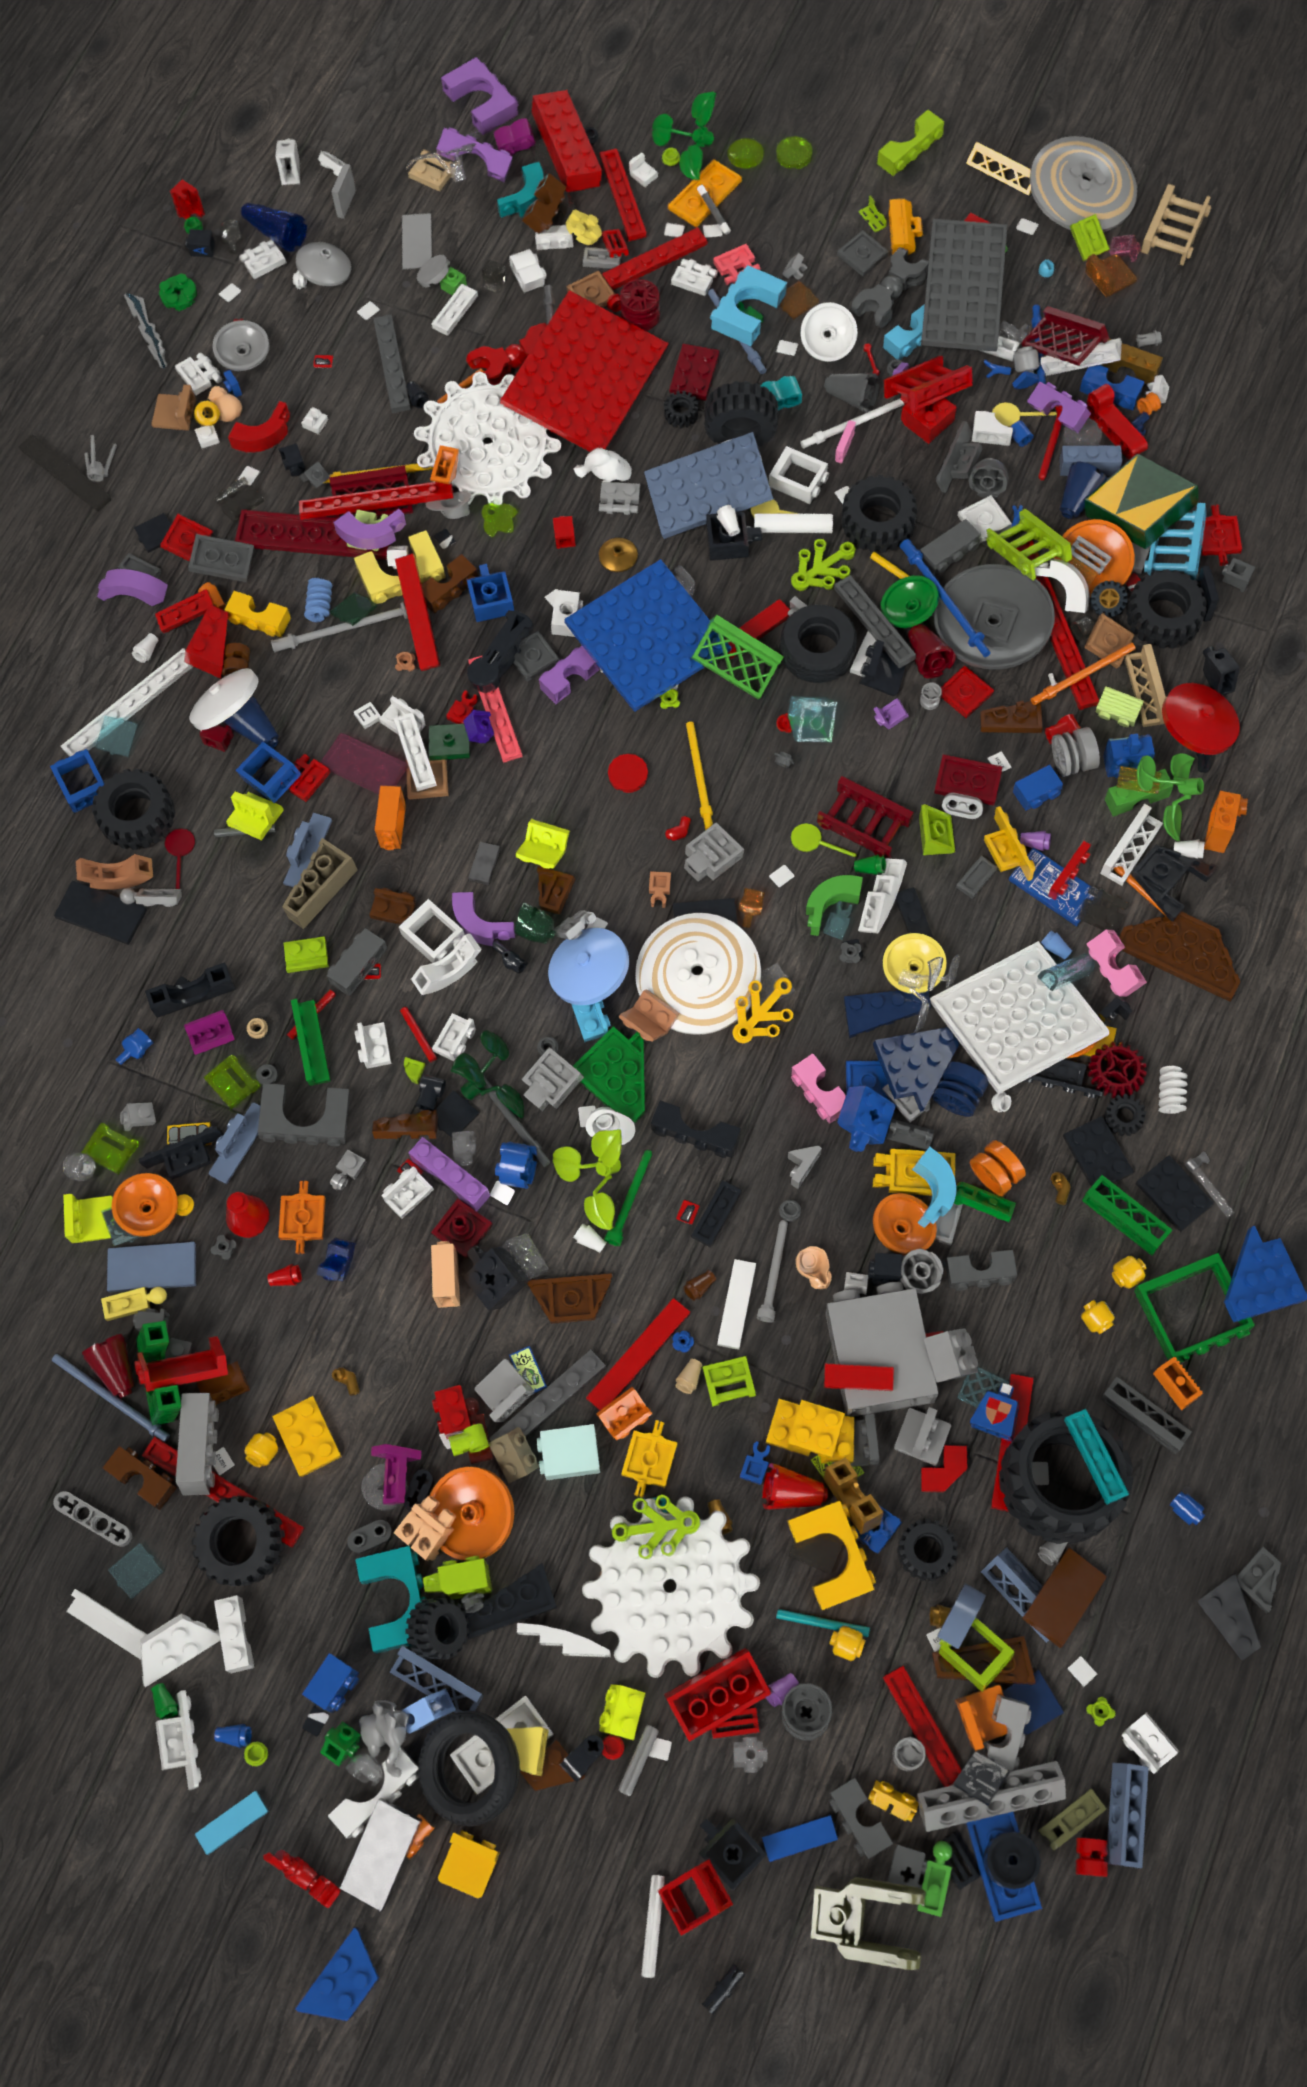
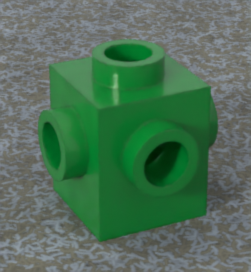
M342 1721L336 1728L332 1727L327 1732L324 1738L326 1741L320 1753L337 1766H340L347 1757L352 1758L358 1751L360 1746L357 1743L361 1734Z

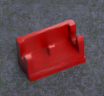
M182 179L170 190L178 217L188 219L190 215L196 214L202 218L205 215L195 187Z

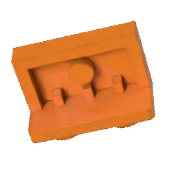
M631 1387L596 1414L610 1435L615 1440L628 1436L630 1430L637 1425L645 1423L649 1416L652 1415V1412L645 1405L636 1390Z

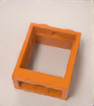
M380 786L375 833L380 848L385 850L401 849L406 810L401 787Z
M1220 790L1210 812L1204 849L1220 853L1225 852L1234 833L1241 795Z

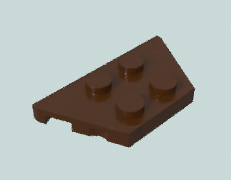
M612 1273L530 1280L528 1286L551 1324L591 1321L597 1317L612 1281Z

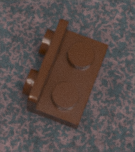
M388 888L374 889L375 898L369 914L370 918L401 925L415 912L417 904L414 896L410 893H396Z

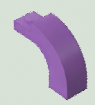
M400 509L376 524L362 523L349 511L334 522L336 533L348 544L361 549H378L392 544L396 541L394 533L401 531L406 525L404 513Z
M114 569L107 571L105 579L99 583L97 597L104 601L116 595H129L144 601L150 606H154L164 601L168 585L143 572Z
M473 892L452 893L454 915L458 926L463 929L464 934H471L477 943L492 946L495 938L499 940L515 938L514 922H486L475 914Z

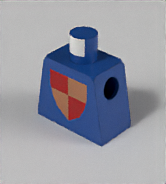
M1002 1383L998 1394L987 1391L970 1420L971 1427L1012 1442L1019 1411L1018 1402L1011 1399L1014 1387Z

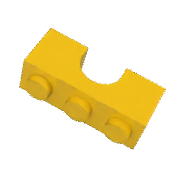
M237 591L233 592L224 609L228 612V620L231 623L245 625L251 630L263 631L269 636L282 637L291 619L288 608L269 602L264 611L256 613L253 612L256 606L252 596Z

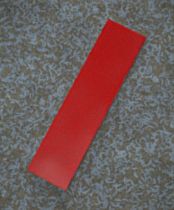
M779 599L739 629L759 640L787 620L789 617L787 613L790 609ZM728 642L731 646V651L728 654L737 652L735 644Z

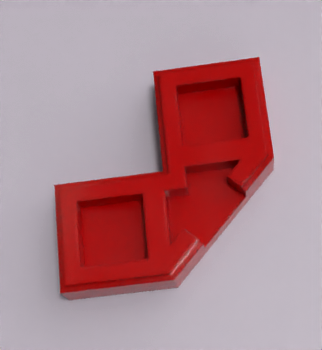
M944 1445V1468H921V1492H945L967 1470V1446Z

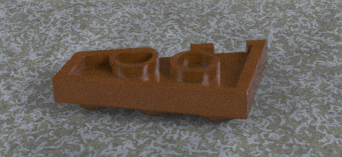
M1019 701L1013 706L1005 707L1003 705L980 712V732L1041 733V702L1033 705L1031 701L1025 703L1024 701Z
M424 1110L416 1114H401L398 1117L379 1118L373 1121L374 1139H398L403 1135H410L411 1139H419L420 1135H428L429 1139H436L437 1111Z

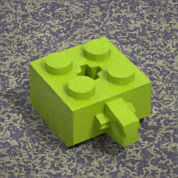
M479 1556L468 1557L466 1562L457 1563L456 1560L443 1562V1566L437 1567L438 1573L423 1578L426 1593L444 1592L452 1600L464 1598L465 1595L472 1592L483 1594L492 1592L488 1564L484 1559H480Z

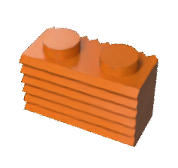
M1173 1357L1157 1368L1153 1374L1182 1411L1196 1401L1203 1391H1200L1197 1383H1194L1191 1376H1188V1372H1185V1368H1182L1183 1365L1179 1364L1180 1361H1177V1357Z

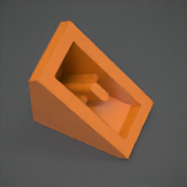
M440 445L431 474V481L450 484L456 478L459 449Z

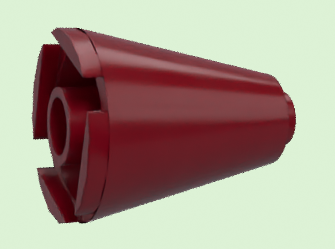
M918 624L910 629L908 633L912 650L916 654L915 662L918 672L924 678L939 677L944 674L943 670L947 667L948 669L952 667L956 655L950 646L924 624Z
M120 1333L105 1339L106 1341L100 1344L97 1343L82 1352V1355L113 1396L119 1395L120 1398H123L133 1393L131 1389L135 1387L125 1338Z

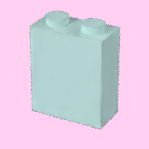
M594 1424L540 1431L541 1438H537L538 1452L543 1454V1460L539 1461L540 1473L541 1475L545 1474L546 1480L600 1473Z

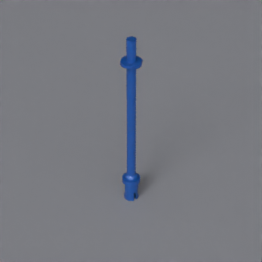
M904 540L900 544V548L908 557V562L912 565L916 564L924 577L930 579L935 584L939 597L970 637L968 645L970 647L976 646L984 657L989 656L991 652L983 643L985 635L982 632H975L923 562L922 552L915 548L911 540Z

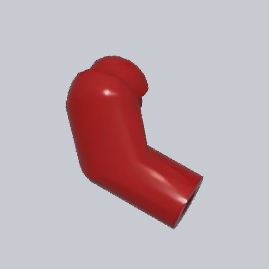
M686 816L681 817L679 826L666 830V838L673 841L685 838L691 819Z

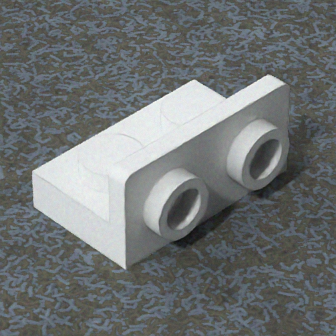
M566 225L551 226L547 231L543 230L540 234L536 233L535 235L537 250L573 247V234L568 232Z
M392 696L390 698L391 705L379 718L380 723L398 734L394 718L413 712L419 732H421L426 726L423 713L418 709L413 710L403 699H397Z
M384 1022L368 1026L357 1023L358 1030L355 1031L357 1043L361 1044V1050H358L360 1062H364L367 1069L392 1064Z

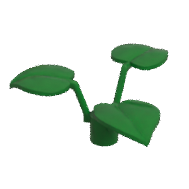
M716 92L702 93L694 99L691 112L693 118H696L695 123L700 128L693 133L671 129L673 119L668 114L659 115L653 122L652 138L658 146H665L669 142L670 132L692 137L696 144L688 146V151H684L681 154L680 169L686 177L693 180H700L703 158L700 147L710 146L714 140V134L704 126L709 122L712 115Z

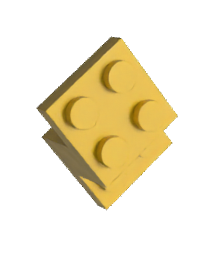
M779 1399L766 1443L806 1456L813 1452L832 1458L845 1413L801 1400L800 1405Z

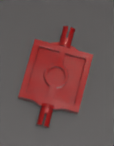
M1216 504V506H1211L1212 516L1206 517L1201 556L1218 555L1220 566H1223V564L1225 566L1228 564L1227 554L1241 553V538L1237 516L1220 515L1219 505Z

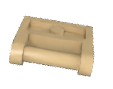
M423 150L420 158L409 171V178L440 192L455 172L456 164L451 161L446 162L431 155L429 151ZM427 162H431V163H433V164H435V165H437V166H439V167H442V168H444V169H446V170L443 172V171H441V170H439V169H437V168H435V167H432V166H430V165H428V164H426V163H427Z

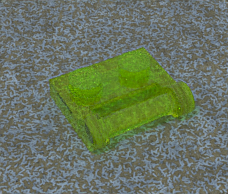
M234 1055L227 1057L203 1077L230 1109H233L261 1086L256 1079L253 1080L242 1068ZM232 1068L245 1082L246 1086L241 1088L226 1070Z
M101 1123L81 1154L119 1175L132 1153L138 1149L139 1141L135 1139L130 1140L111 1130L107 1124ZM106 1136L125 1146V1149L121 1151L101 1139Z

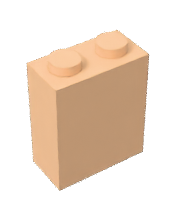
M448 1241L437 1242V1245H431L433 1298L438 1308L460 1306L458 1253L454 1244H450Z

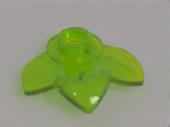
M494 503L484 505L481 512L485 520L483 527L489 536L494 537L498 530L504 533H513L514 525L511 518L518 514L513 506L509 504L496 505ZM493 510L495 513L491 515L488 511Z

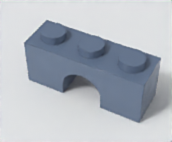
M1062 446L1059 459L1060 476H1068L1071 464L1074 462V465H1076L1077 461L1095 466L1099 469V474L1103 472L1105 476H1112L1121 468V446Z

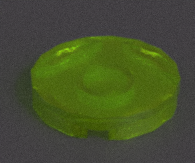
M787 137L777 146V161L785 168L791 169V167H796V169H801L811 161V144L802 137Z

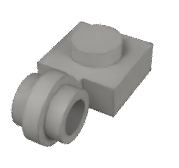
M347 1149L336 1166V1169L342 1173L334 1174L330 1181V1184L333 1185L332 1188L342 1191L348 1183L347 1176L355 1180L366 1164V1160Z

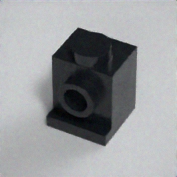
M297 443L279 448L285 470H290L292 477L299 476L306 471Z

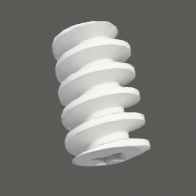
M1165 1066L1160 1069L1161 1076L1159 1081L1161 1084L1159 1089L1161 1092L1159 1093V1098L1161 1100H1159L1158 1105L1161 1108L1158 1111L1162 1113L1173 1114L1186 1111L1187 1109L1186 1106L1180 1105L1187 1102L1185 1097H1181V1095L1187 1094V1090L1181 1088L1187 1086V1082L1181 1080L1186 1079L1187 1074L1181 1072L1182 1069L1180 1067Z

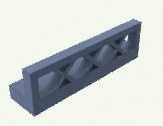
M1007 1547L981 1571L1022 1617L1027 1611L1025 1609V1602L1032 1603L1042 1588L1038 1580ZM995 1564L1002 1571L1003 1578H996L990 1571ZM1008 1584L1015 1585L1019 1589V1596L1012 1595L1009 1592ZM1033 1628L1046 1643L1049 1641V1639Z
M404 1646L401 1647L398 1652L399 1657L390 1673L427 1696L434 1694L429 1691L430 1689H435L436 1693L438 1692L437 1687L448 1685L452 1689L453 1697L451 1700L455 1702V1713L461 1711L457 1699L464 1697L474 1701L469 1711H476L484 1697L481 1693ZM406 1659L412 1663L414 1673L404 1676L397 1670L403 1660ZM416 1666L422 1669L423 1671L417 1672ZM429 1673L432 1675L434 1685L424 1688L419 1683L418 1675ZM415 1676L416 1682L412 1681L409 1678ZM435 1678L442 1681L443 1683L437 1684ZM455 1690L463 1695L456 1696Z

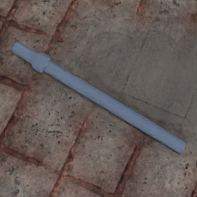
M710 289L708 295L718 308L720 298L714 289ZM740 342L748 355L750 363L755 365L760 374H764L766 368L761 362L758 352L754 351L751 346Z

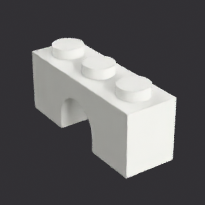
M236 1595L214 1601L226 1671L235 1673L254 1668L251 1645L247 1642L244 1630L246 1616L243 1599Z

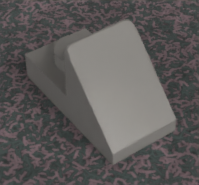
M820 1146L788 1152V1159L797 1164L790 1174V1177H792L791 1185L799 1189L820 1157L822 1150Z

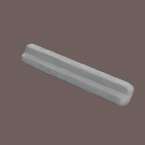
M650 1725L645 1727L619 1786V1791L625 1795L630 1796L659 1733L656 1728Z

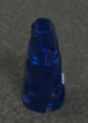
M250 202L244 204L241 208L242 218L282 249L293 252L296 251L294 247H301L307 235V225L303 222L305 220L304 217L299 214L280 209L275 210Z

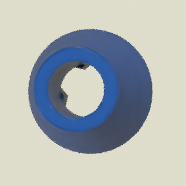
M245 1724L217 1727L215 1730L216 1742L226 1743L239 1748L248 1746L251 1742L252 1730L251 1727Z

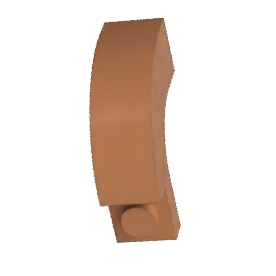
M136 854L125 861L113 864L98 863L82 858L76 861L77 880L90 883V888L105 890L129 888L153 878L152 859Z

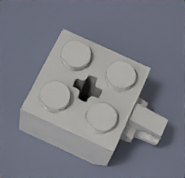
M966 1328L924 1338L936 1383L978 1372V1360L975 1356L974 1347L971 1346V1337L966 1332Z

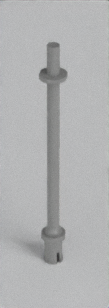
M402 602L400 603L401 608L298 636L290 633L287 637L271 640L274 653L289 648L293 650L296 649L299 643L403 615L405 619H408L406 607Z

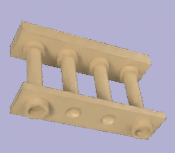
M1168 184L1144 238L1141 252L1148 254L1151 247L1157 246L1182 254L1180 265H1184L1186 258L1190 259L1194 248L1191 246L1204 216L1208 217L1211 209L1209 205L1210 197H1206L1203 205L1176 197L1173 194L1175 186ZM1174 204L1199 212L1200 214L1195 219L1170 211L1168 207ZM1168 218L1194 226V228L1189 233L1164 225L1162 221ZM1163 232L1188 240L1186 247L1158 239L1156 235Z

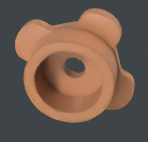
M401 652L397 654V664L395 665L397 671H413L415 669L413 663L416 657L413 653Z

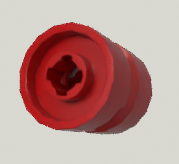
M1076 1838V1853L1080 1857L1076 1859L1075 1874L1108 1877V1862L1104 1860V1857L1108 1855V1841Z

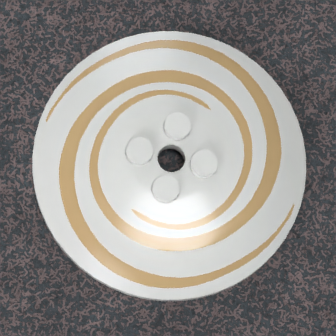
M708 913L685 914L662 924L644 943L636 964V986L639 996L647 989L680 1014L671 1029L685 1034H709L734 1024L738 1021L737 1008L734 1004L736 998L744 996L748 999V1006L745 1008V1012H747L751 1007V995L748 985L755 980L761 981L760 959L750 937L732 921ZM701 966L703 968L702 974L694 975L692 973L693 967ZM752 984L754 991L758 990L757 984ZM738 1000L739 1006L743 1007L745 1005L744 1000Z

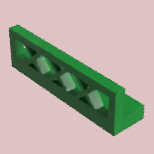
M293 999L291 1004L306 1081L310 1086L331 1082L316 1003L314 1000L299 1003L297 999Z
M1103 1175L1099 1177L1082 1199L1086 1205L1151 1256L1172 1232L1170 1227ZM1101 1183L1109 1188L1110 1195L1100 1194L1096 1191L1097 1187ZM1115 1199H1123L1127 1203V1209H1119L1115 1204ZM1133 1213H1141L1144 1216L1145 1223H1137L1133 1220ZM1150 1227H1159L1165 1233L1158 1239L1151 1234Z

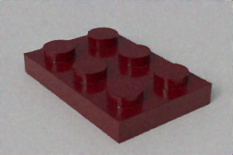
M683 344L669 393L676 395V391H680V394L686 391V395L690 392L692 397L695 396L696 399L706 401L719 358V350Z
M943 754L934 794L946 796L949 793H957L979 798L983 804L994 806L1003 766Z

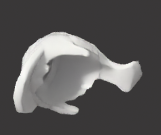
M596 448L587 455L584 465H577L573 468L575 474L581 478L592 471L596 477L604 479L602 482H612L616 479L627 481L632 474L631 467L625 459L613 451Z

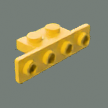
M1000 806L996 807L994 819L1000 831L985 835L984 842L1000 872L1020 866L1026 879L1030 881L1033 879L1035 872L1034 862L1029 860L1024 844L1019 842L1016 829L1012 828L1009 823L1008 814L1003 812Z

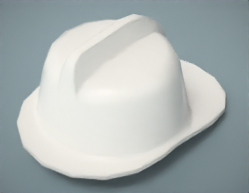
M600 1107L591 1111L585 1124L586 1131L591 1137L599 1131L620 1129L622 1145L629 1142L635 1134L633 1121L609 1107Z

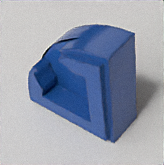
M1024 371L1012 384L1014 389H1023L1035 384L1040 378L1038 374Z

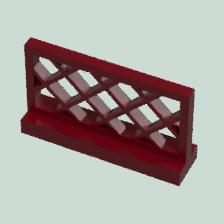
M1047 306L1043 310V319L1026 336L1021 345L1022 347L1032 346L1039 353L1079 366L1100 342L1105 344L1110 338L1105 324ZM1046 324L1052 326L1050 328L1042 330ZM1060 330L1066 331V332H1063V333H1060V334H1057V335H1056V333H1055V332L1060 331ZM1052 333L1053 336L1043 339L1042 336ZM1080 335V337L1070 340V336ZM1067 338V341L1059 344H1057L1056 342L1058 340ZM1033 339H1040V341L1030 343ZM1089 339H1092V340H1093V341L1090 342V343L1084 344V341H1086V340H1089ZM1052 342L1054 343L1053 346L1047 348L1043 346ZM1081 342V346L1071 349V345ZM1068 347V350L1058 352L1059 349ZM1082 352L1078 358L1072 357L1073 354Z
M405 465L329 477L332 496H337L336 493L338 492L356 493L358 489L373 491L377 486H384L387 489L393 488L396 483L404 482L405 486H409ZM412 504L408 505V508L400 509L404 515L413 513ZM389 507L385 512H380L377 509L370 510L369 512H375L377 519H379L382 514L389 516L399 508Z

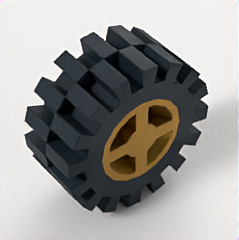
M1112 580L1104 581L1098 584L1091 593V607L1096 614H1104L1109 618L1117 616L1125 608L1128 600L1127 592H1125V588L1119 582L1116 583Z

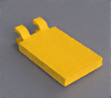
M890 1149L889 1155L876 1153L873 1158V1167L886 1166V1175L875 1174L873 1187L889 1186V1193L932 1196V1191L927 1181L912 1170L925 1151ZM938 1152L947 1161L955 1177V1153Z

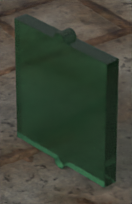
M354 592L330 612L331 615L339 618L341 622L344 621L354 626L373 611L377 604L368 600L367 597Z

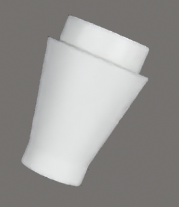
M731 505L718 509L717 518L729 536L737 535L740 529L735 509Z
M149 633L147 637L133 647V657L142 663L150 660L158 638L154 634Z
M1200 839L1175 842L1174 851L1180 852L1182 856L1189 858H1203L1205 842L1200 841Z
M584 1223L573 1237L577 1240L576 1243L596 1250L599 1253L607 1243L590 1225L586 1226Z

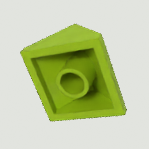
M926 804L921 805L919 823L923 855L954 853L955 845L951 815Z

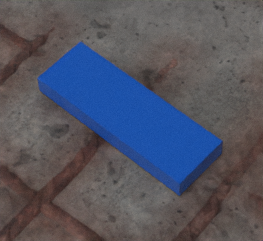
M830 1815L762 1837L768 1860L771 1862L836 1841L838 1838Z

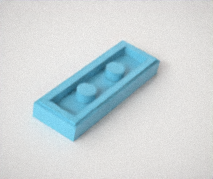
M254 1791L195 1833V1836L205 1853L209 1855L264 1816L269 1810L258 1792Z

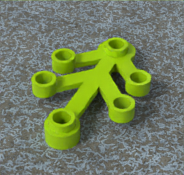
M817 539L814 542L815 557L813 568L806 572L807 562L810 560L811 554L809 550L802 549L799 552V571L793 574L791 578L792 586L798 591L806 590L809 586L824 587L827 590L832 589L835 583L832 576L845 579L850 576V568L845 565L839 569L828 567L840 559H852L855 555V546L850 542H845L840 546L839 551L822 561L826 542L823 539ZM816 575L826 576L824 579L813 578Z
M660 1495L656 1498V1506L662 1510L666 1509L676 1518L675 1520L667 1521L649 1507L646 1500L638 1498L633 1503L634 1510L643 1513L654 1523L633 1526L617 1523L612 1529V1536L619 1542H626L633 1535L654 1533L648 1543L642 1545L638 1550L639 1556L648 1560L653 1556L654 1549L669 1530L677 1529L671 1540L664 1542L661 1546V1552L664 1555L672 1556L686 1534L697 1532L700 1527L699 1516L693 1511L682 1512L670 1502L667 1496ZM662 1498H665L667 1500V1503L665 1506L662 1507L660 1506L659 1501ZM643 1501L644 1508L638 1510L637 1504ZM687 1518L692 1519V1524L689 1527H686L684 1523ZM619 1528L624 1529V1534L622 1536L617 1535V1530ZM667 1545L672 1546V1551L670 1553L665 1552V1547ZM644 1548L649 1549L650 1552L648 1556L642 1555V1551Z

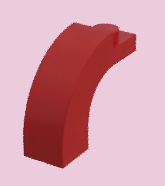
M279 401L270 419L261 425L248 426L236 422L228 436L231 447L243 452H260L280 443L289 432L286 425L290 418L287 404Z

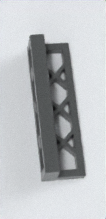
M1118 1377L1114 1379L1100 1398L1175 1455L1180 1451L1192 1433ZM1116 1385L1125 1390L1126 1398L1113 1391ZM1139 1400L1142 1402L1145 1412L1132 1405L1131 1401ZM1158 1414L1161 1416L1164 1426L1151 1419L1150 1415ZM1177 1428L1184 1435L1181 1439H1178L1168 1429Z

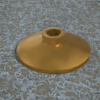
M625 538L610 539L601 546L599 551V560L602 566L612 572L629 570L634 566L638 557L635 545Z

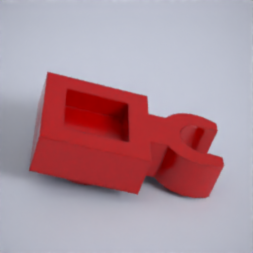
M465 690L462 693V701L455 700L447 713V720L456 724H464L463 720L474 710L471 706L477 703V695L474 694L472 699H467L468 691Z

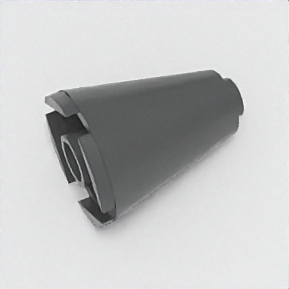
M874 373L831 374L826 378L824 387L828 394L863 412H870L871 410L868 408L870 405H875L878 397L879 384H876V379H879V377Z

